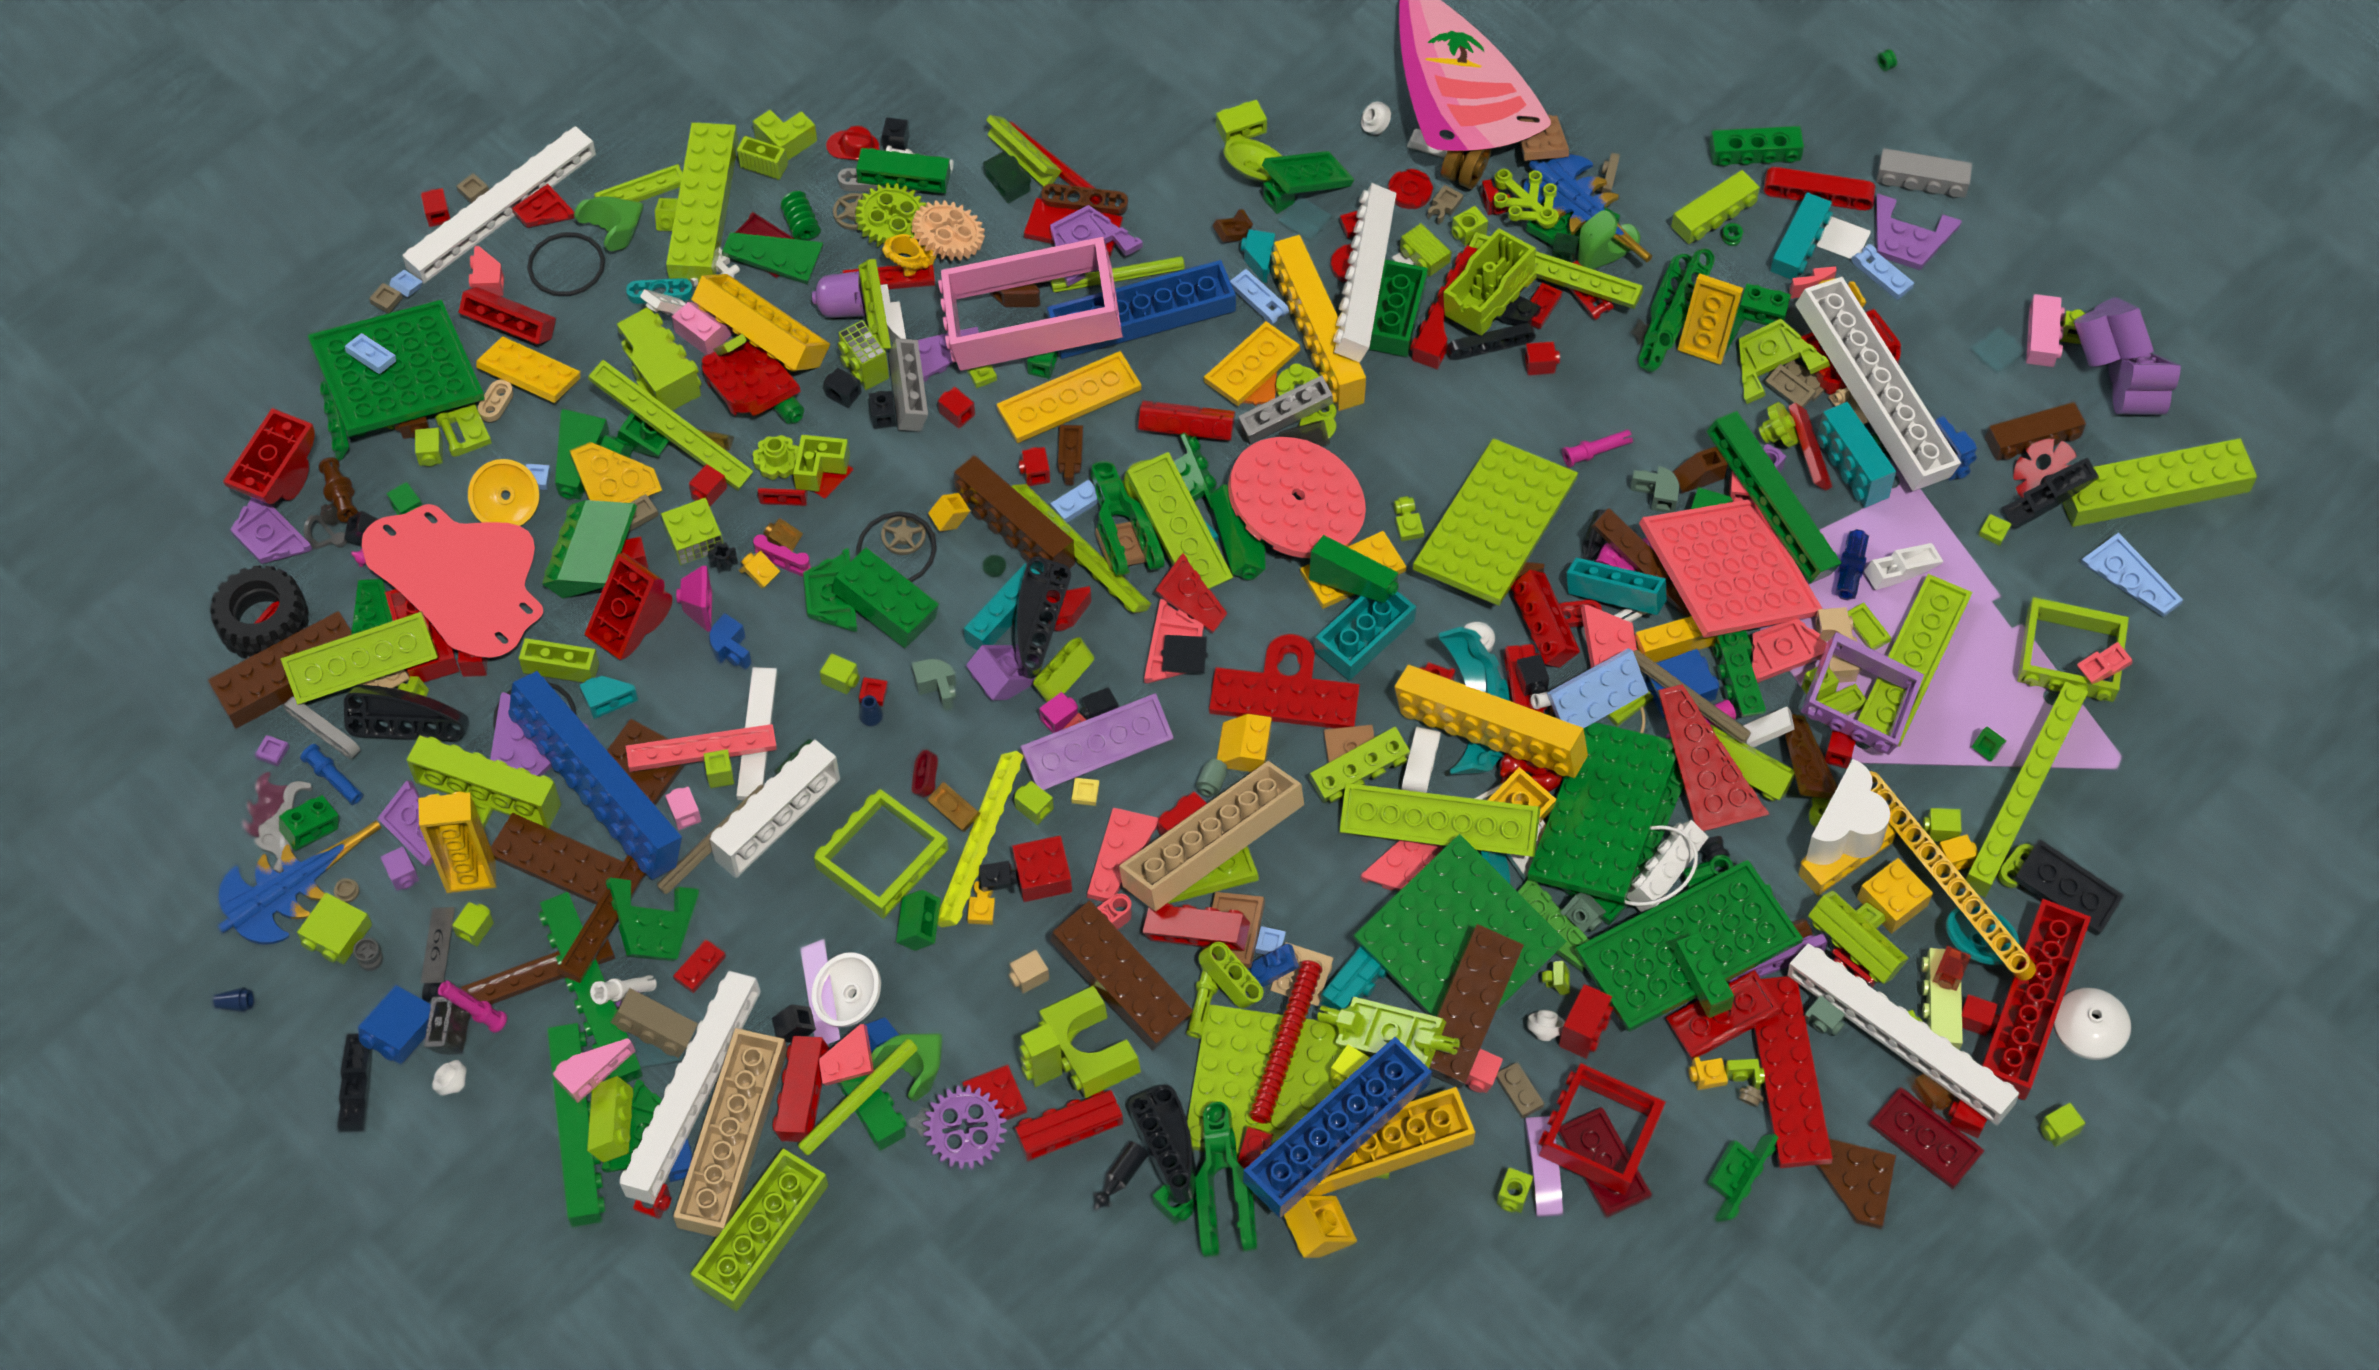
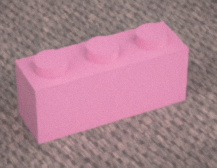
M2033 295L2029 307L2027 364L2054 367L2056 359L2061 358L2063 345L2059 344V340H2062L2064 327L2060 326V321H2063L2065 308L2061 307L2060 297Z

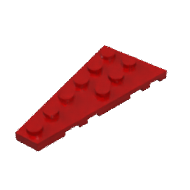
M1683 684L1658 690L1693 822L1705 832L1770 815L1722 742L1719 741L1713 732L1710 724L1707 723L1699 711L1698 706Z

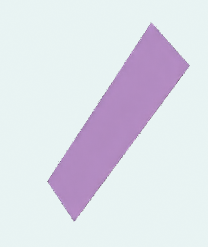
M823 939L800 949L809 1006L811 1007L816 1027L814 1037H823L825 1042L829 1044L840 1040L839 1028L831 1026L820 1019L812 1004V987L815 978L821 968L828 962L825 941ZM829 974L822 989V1005L825 1012L832 1019L837 1020Z

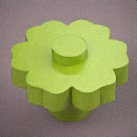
M1778 401L1767 407L1770 419L1763 422V425L1759 427L1763 440L1766 443H1775L1781 439L1789 448L1799 443L1795 421L1791 414L1787 412L1785 406Z
M783 435L777 437L768 436L764 440L759 441L758 449L753 451L754 467L760 469L761 476L768 477L771 480L776 479L778 476L787 478L794 472L799 447L793 445L791 438Z

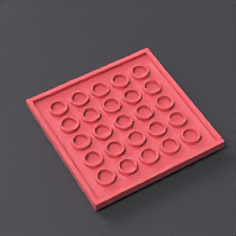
M1753 499L1643 517L1639 522L1704 638L1790 622L1796 619L1816 617L1818 609H1823L1794 559Z

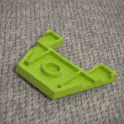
M1782 319L1739 338L1742 381L1746 404L1766 396L1758 376L1777 368L1780 364L1784 365L1802 357L1810 374L1830 366L1828 359L1824 355L1819 354L1816 348L1804 341L1801 335Z

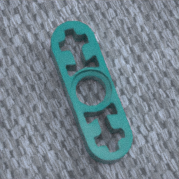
M686 278L636 280L630 282L626 287L628 300L634 304L647 303L640 297L644 289L654 292L656 288L662 287L666 289L663 294L679 298L682 301H687L693 296L692 283Z

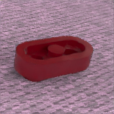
M929 750L920 752L914 764L911 788L914 794L922 798L932 794L936 787L938 756Z

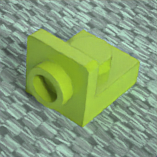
M659 198L655 208L656 230L672 231L677 198Z
M1758 1059L1727 1060L1725 1070L1728 1079L1742 1082L1751 1078L1752 1087L1760 1089L1761 1083L1765 1082L1764 1068H1759Z

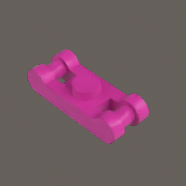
M764 535L754 537L755 553L761 551L774 565L804 577L803 572L811 568L808 554L803 552L796 554L785 546H777L770 543Z

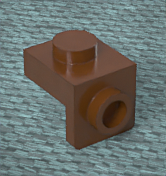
M1239 209L1234 218L1216 219L1213 224V228L1223 242L1241 241L1243 238H1246L1248 230L1253 226L1244 209Z
M426 416L394 424L395 430L401 432L403 439L415 438L416 429L430 428Z

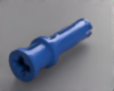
M317 744L308 746L300 756L301 761L308 763L314 769V773L317 776L324 777L351 805L361 801L363 793L336 769L333 759L326 757L320 751V747Z

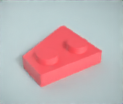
M860 1024L819 1058L824 1085L828 1086L869 1075L874 1071L868 1030L865 1024Z

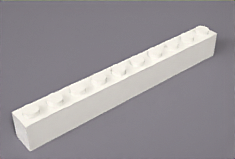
M576 126L566 131L559 139L547 145L544 150L531 157L520 168L512 171L508 177L496 183L492 189L479 196L469 206L461 209L457 215L444 222L433 233L428 234L414 247L409 248L402 255L406 269L425 284L515 215L512 211L514 206L546 184L554 187L594 157L596 153L593 141Z
M1373 183L1367 191L1363 190L1359 199V203H1362V205L1358 209L1356 217L1359 220L1353 231L1356 235L1351 243L1353 251L1349 256L1348 263L1350 266L1345 275V279H1348V281L1345 283L1342 291L1345 297L1342 299L1339 307L1342 313L1338 317L1336 326H1339V329L1336 331L1333 342H1336L1335 353L1357 362L1362 360L1370 346L1396 198L1395 192Z
M1808 943L1790 963L1787 976L1818 998L1820 995L1845 1013L1847 1019L1998 1126L2015 1106L2019 1092L2016 1091L2013 1085L2003 1082L1989 1068L1982 1067L1976 1063L1968 1053L1955 1048L1947 1038L1938 1036L1931 1031L1926 1023L1917 1021L1909 1015L1906 1009L1896 1006L1889 1001L1885 994L1875 991L1867 985L1865 980L1855 977L1848 972L1844 965L1834 962L1827 957L1820 948L1813 947Z
M728 971L725 979L720 981L718 992L714 1000L710 1001L704 1020L699 1022L697 1033L693 1041L689 1042L682 1063L680 1062L677 1065L675 1076L671 1084L667 1085L661 1104L655 1108L649 1127L647 1126L644 1129L639 1147L633 1151L627 1170H624L621 1174L620 1185L626 1197L654 1205L662 1185L665 1183L721 1072L735 1028L742 1029L761 993L756 978Z

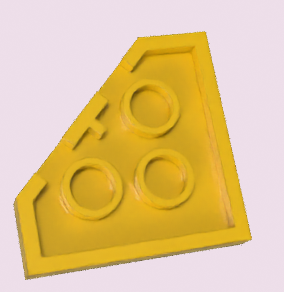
M593 442L569 450L589 500L630 503L644 494L649 496L662 491L654 468Z

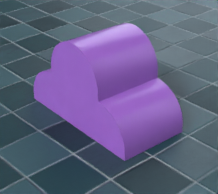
M2117 297L2102 302L2095 307V310L2074 320L2089 366H2100L2119 359H2132L2154 352L2140 309Z
M2149 353L2132 359H2119L2108 363L2109 376L2113 383V405L2117 414H2167L2171 404L2172 390L2176 389L2179 382L2181 365L2155 353Z

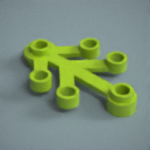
M1508 169L1498 170L1495 174V186L1499 189H1510L1518 198H1508L1505 193L1500 192L1494 196V205L1498 208L1510 207L1508 217L1512 221L1534 220L1542 228L1554 227L1559 219L1558 212L1553 209L1554 198L1557 195L1556 185L1549 183L1543 187V195L1545 197L1543 207L1538 202L1539 185L1542 183V173L1540 171L1529 173L1530 191L1528 194L1513 180V175ZM1522 208H1531L1533 211H1522Z

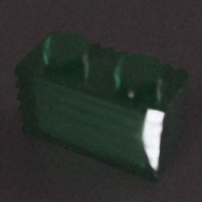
M1003 150L1002 153L983 162L985 177L1007 203L1031 191L1030 183L1032 180L1026 170L1022 171L1019 168L1017 159L1014 156L1010 157L1006 151Z

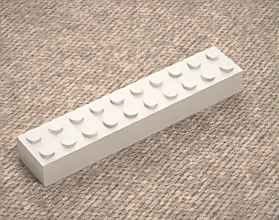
M1839 277L1804 289L1795 304L1912 491L1950 478L1961 464L1960 460L1844 278Z

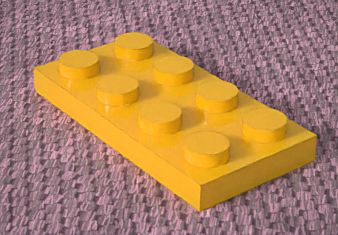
M1699 273L1678 351L1721 365L1744 288Z
M1265 321L1204 376V383L1239 406L1300 351V344Z
M503 336L476 360V368L553 403L559 400L580 379L581 374L579 370Z
M1384 531L1348 546L1398 572V575L1406 572L1407 566ZM1310 564L1300 568L1301 576L1322 609L1355 595L1310 580Z

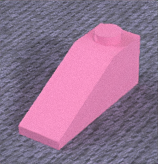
M627 1038L572 1056L556 1067L553 1076L557 1083L579 1103L636 1050L632 1042Z

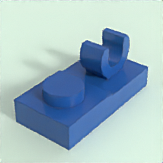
M1287 943L1252 962V966L1248 970L1261 986L1265 987L1299 968L1293 946Z

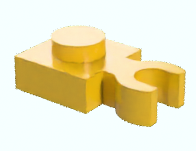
M976 881L974 892L977 897H970L968 924L993 925L995 898H990L993 890L983 892L979 889V881Z

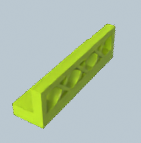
M994 115L987 117L986 121L992 125L987 135L1043 187L1055 182L1062 171L1005 118Z

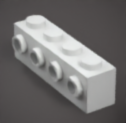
M1692 820L1684 824L1678 823L1674 826V828L1683 831L1693 840L1697 852L1708 839V836ZM1670 831V836L1658 846L1657 853L1646 862L1641 874L1633 879L1627 898L1632 902H1649L1663 898L1694 857L1693 848L1689 841L1681 834ZM1659 903L1653 904V905H1648V906H1636V907H1637L1641 912H1644V911H1646V910H1648V909H1651V908L1657 906Z

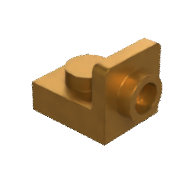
M781 518L774 524L770 522L762 533L767 537L768 542L770 541L777 546H785L791 552L803 535L802 532Z

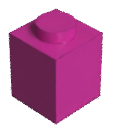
M1061 692L1039 708L1040 721L1052 733L1058 732L1078 714V705L1071 697L1067 698Z

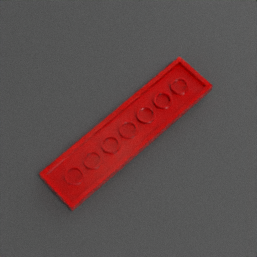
M1789 976L1761 979L1781 1008L1780 1014L1753 1028L1760 1066L1764 1068L1765 1073L1764 1087L1773 1134L1779 1137L1775 1143L1779 1167L1791 1168L1831 1164L1833 1158L1798 983Z

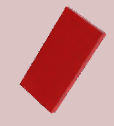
M1036 198L1024 231V238L1054 244L1050 225L1078 210L1049 207L1043 203L1042 199ZM1101 213L1109 218L1112 224L1119 228L1122 226V216ZM1113 240L1106 243L1109 257H1111L1115 246Z
M1755 970L1728 984L1734 994L1732 1009L1708 1018L1698 1000L1666 1017L1667 1023L1692 1061L1693 1058L1708 1053L1781 1013V1008Z

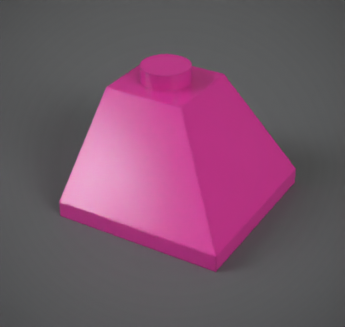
M701 566L681 579V588L676 590L677 603L682 604L683 612L705 631L709 632L712 628V586L707 566Z

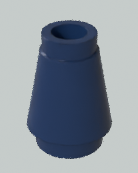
M871 695L865 696L862 699L859 713L860 721L869 727L878 725L883 719V711L876 698Z
M242 987L215 994L213 1004L215 1009L245 1013L254 1006V994L252 990Z

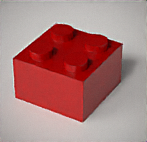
M1061 835L1012 845L1013 860L1017 870L1023 902L1072 892V880Z
M1584 984L1563 1025L1559 1047L1585 1059L1588 1058L1591 1051L1595 1053L1600 1044L1602 1032L1607 1030L1611 1021L1610 1016L1614 1007L1610 1006L1612 996Z

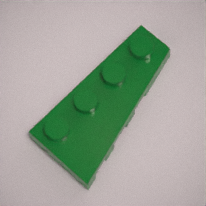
M730 232L722 250V256L808 285L823 249V242Z
M382 579L358 580L351 635L393 621Z

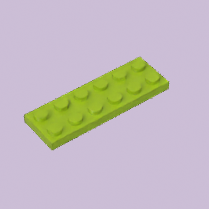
M1166 452L1127 470L1126 475L1172 565L1184 553L1188 562L1198 572L1201 580L1209 590L1231 580L1233 576L1170 453Z
M421 611L282 657L281 662L298 705L436 659L438 654L425 617Z

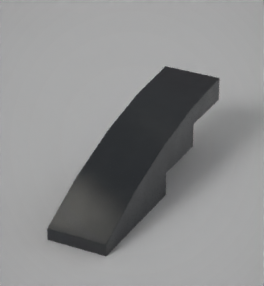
M2087 457L2044 478L2045 483L2024 492L2023 498L2002 507L2003 512L2009 523H2011L2013 530L2070 499L2096 481L2099 475Z
M358 1033L346 1035L340 1069L342 1081L338 1098L340 1104L337 1121L338 1132L365 1131L371 1081L372 1049L364 1047L359 1042Z

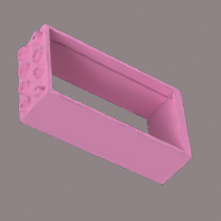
M1104 237L941 270L942 280H938L940 292L943 294L941 299L942 310L946 314V317H943L945 330L948 331V336H945L947 348L948 350L950 349L953 363L957 362L960 371L1123 337L1112 265ZM1099 270L1105 305L1103 308L961 337L956 299Z

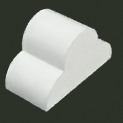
M1852 759L1811 837L1806 857L1807 861L1818 865H1827L1836 862L1843 853L1855 858H1866L1872 856L1881 848L1890 819V809L1887 802L1880 795L1871 791L1872 776L1862 763Z

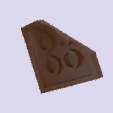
M1829 1139L1833 1158L1832 1163L1815 1165V1167L1825 1176L1829 1182V1187L1839 1201L1844 1203L1850 1212L1849 1215L1856 1224L1882 1230L1896 1155Z

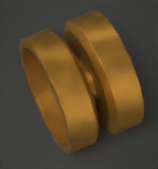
M1492 148L1468 151L1448 150L1442 165L1441 176L1453 182L1459 178V185L1472 190L1486 169Z

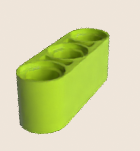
M1074 638L1040 672L1033 684L1044 700L1048 702L1061 692L1065 694L1091 665L1095 657L1082 638Z
M1215 942L1200 952L1199 963L1236 1006L1247 1008L1262 999L1263 987L1227 945L1222 942ZM1212 952L1216 955L1217 960L1212 956ZM1229 972L1232 973L1234 979L1230 977ZM1245 990L1250 994V998L1246 995Z

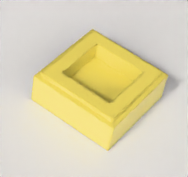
M1075 778L1072 803L1096 806L1100 785L1099 780Z

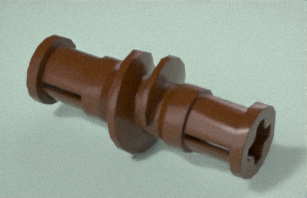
M334 457L325 458L318 465L319 471L325 477L324 497L328 501L333 502L337 509L338 520L348 522V518L358 513L357 508L352 503V496L355 492L352 487V481L340 472L338 459Z

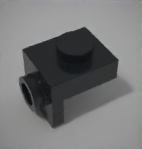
M1009 861L979 865L983 892L1008 888L1010 893H1015L1018 875L1017 870L1012 869Z

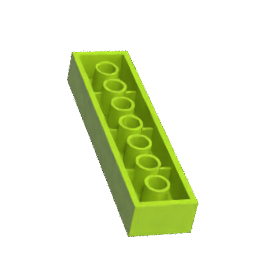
M691 123L666 262L669 279L686 278L691 282L690 278H696L699 283L703 275H716V263L722 243L739 143L736 125Z
M2241 438L2095 466L2094 469L2099 478L2063 502V506L2071 526L2075 527L2247 493L2251 491L2257 475Z

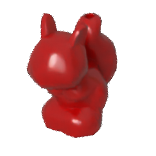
M1507 753L1503 754L1500 761L1501 784L1519 767L1523 771L1532 774L1533 776L1530 777L1548 792L1557 788L1562 781V776L1555 771L1545 767H1537L1532 762L1524 759L1518 760Z

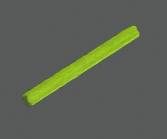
M1179 256L1112 268L1114 282L1183 270L1185 263L1183 257ZM1099 271L1085 273V278L1070 286L1066 285L1064 277L1051 280L1053 292L1101 284Z
M906 1039L798 1144L800 1150L804 1154L810 1155L917 1051L916 1044L912 1040Z

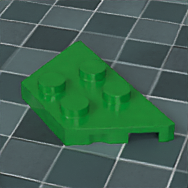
M845 548L842 550L841 555L832 560L828 558L822 561L820 565L811 567L803 572L807 615L810 619L857 632L856 610L832 592L835 576L851 562L849 548Z
M639 1079L636 1080L633 1088L629 1153L604 1162L601 1169L605 1173L627 1170L633 1151L639 1147L642 1141L644 1129L647 1126L649 1127L655 1108L662 1102V1099L655 1093L653 1094Z

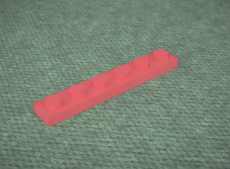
M773 724L626 746L629 772L704 761L703 753L728 749L730 757L777 750Z

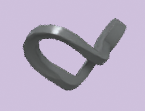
M318 515L309 516L304 524V537L314 549H319L332 543L336 547H342L348 541L344 539V532L334 534L323 518ZM317 520L332 538L317 542L310 533L313 521Z

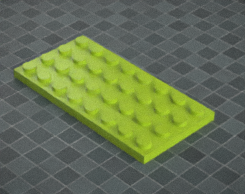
M1493 438L1416 558L1412 570L1500 606L1576 482L1578 472Z

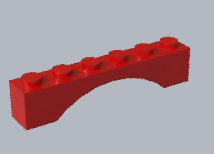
M1466 245L1463 253L1459 252L1457 255L1456 266L1454 270L1450 269L1446 278V286H1441L1437 296V303L1431 305L1428 320L1422 322L1419 337H1415L1412 341L1410 348L1413 351L1412 361L1437 370L1439 369L1447 353L1448 342L1444 330V320L1446 318L1444 291L1465 270L1470 257L1478 249Z

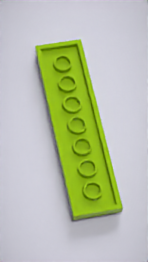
M1927 574L1888 655L1889 658L1924 674L1900 738L1899 747L1973 593L1930 574ZM1878 676L1857 721L1889 735L1905 689Z
M1346 783L1340 832L1445 846L1461 834L1476 850L1535 857L1541 807Z

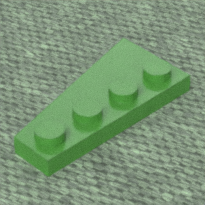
M1527 880L1518 893L1567 941L1556 954L1583 972L1585 966L1577 956L1575 949L1577 946L1589 941V939L1577 926L1573 925L1566 915L1563 916L1560 913L1563 909L1560 910L1548 892L1546 890L1543 891L1537 884L1538 882Z

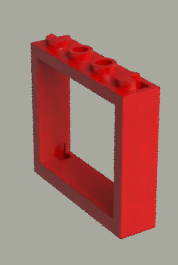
M1580 1063L1577 1072L1571 1071L1566 1081V1084L1570 1086L1568 1091L1562 1090L1556 1103L1561 1106L1559 1111L1553 1110L1547 1123L1552 1126L1550 1131L1544 1130L1538 1144L1543 1147L1539 1156L1626 1195L1666 1101ZM1579 1085L1648 1116L1623 1174L1553 1143Z

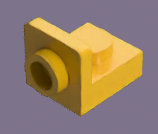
M1699 1057L1693 1058L1692 1065L1689 1067V1077L1691 1082H1695L1697 1090L1728 1084L1722 1058L1701 1062Z

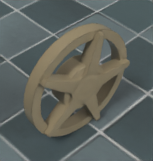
M851 193L838 198L833 207V216L838 225L845 229L858 230V223L847 224L841 220L848 218L855 221L856 207H858V200H862V193ZM856 199V201L852 203L846 202V200ZM840 205L844 206L845 212L837 216L838 207Z
M897 516L892 517L883 525L881 538L884 546L890 552L898 555H907L916 552L922 547L925 542L926 532L925 527L916 520ZM902 520L900 526L896 528L890 527L891 524ZM906 520L916 523L919 527L911 528L907 526ZM886 531L894 534V540L890 545L885 539ZM922 532L920 541L914 545L912 542L913 534ZM899 543L901 545L908 544L911 548L896 549L894 547Z

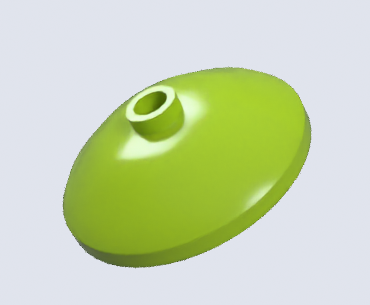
M1248 138L1231 139L1224 147V155L1228 163L1239 174L1254 181L1267 182L1272 179L1262 166L1265 158L1282 156L1270 146Z

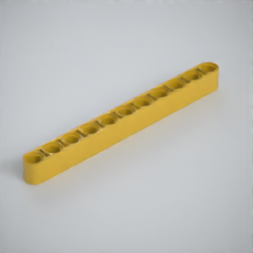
M1869 771L1872 776V784L1878 782L1877 786L1871 789V791L1880 795L1885 801L1892 799L1889 805L1890 825L2014 976L2019 980L2032 978L2036 972V966L2031 958L1876 772ZM1907 817L1904 823L1898 824L1901 818ZM1916 835H1921L1918 841L1912 842ZM1936 852L1933 859L1927 860V856L1930 853ZM1951 870L1946 878H1941L1945 871ZM1966 888L1963 895L1956 896L1958 890ZM1981 907L1978 913L1971 914L1973 908ZM1990 925H1996L1992 932L1986 933ZM2011 943L2007 951H2001L2004 944ZM2026 962V966L2023 969L2016 970L2019 963Z

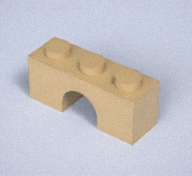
M1847 607L1818 609L1815 626L1816 631L1821 634V639L1825 642L1829 641L1838 632L1857 642V638L1852 635L1853 619L1852 616H1848ZM1834 654L1828 666L1838 678L1839 683L1856 682L1858 673L1862 671V668Z

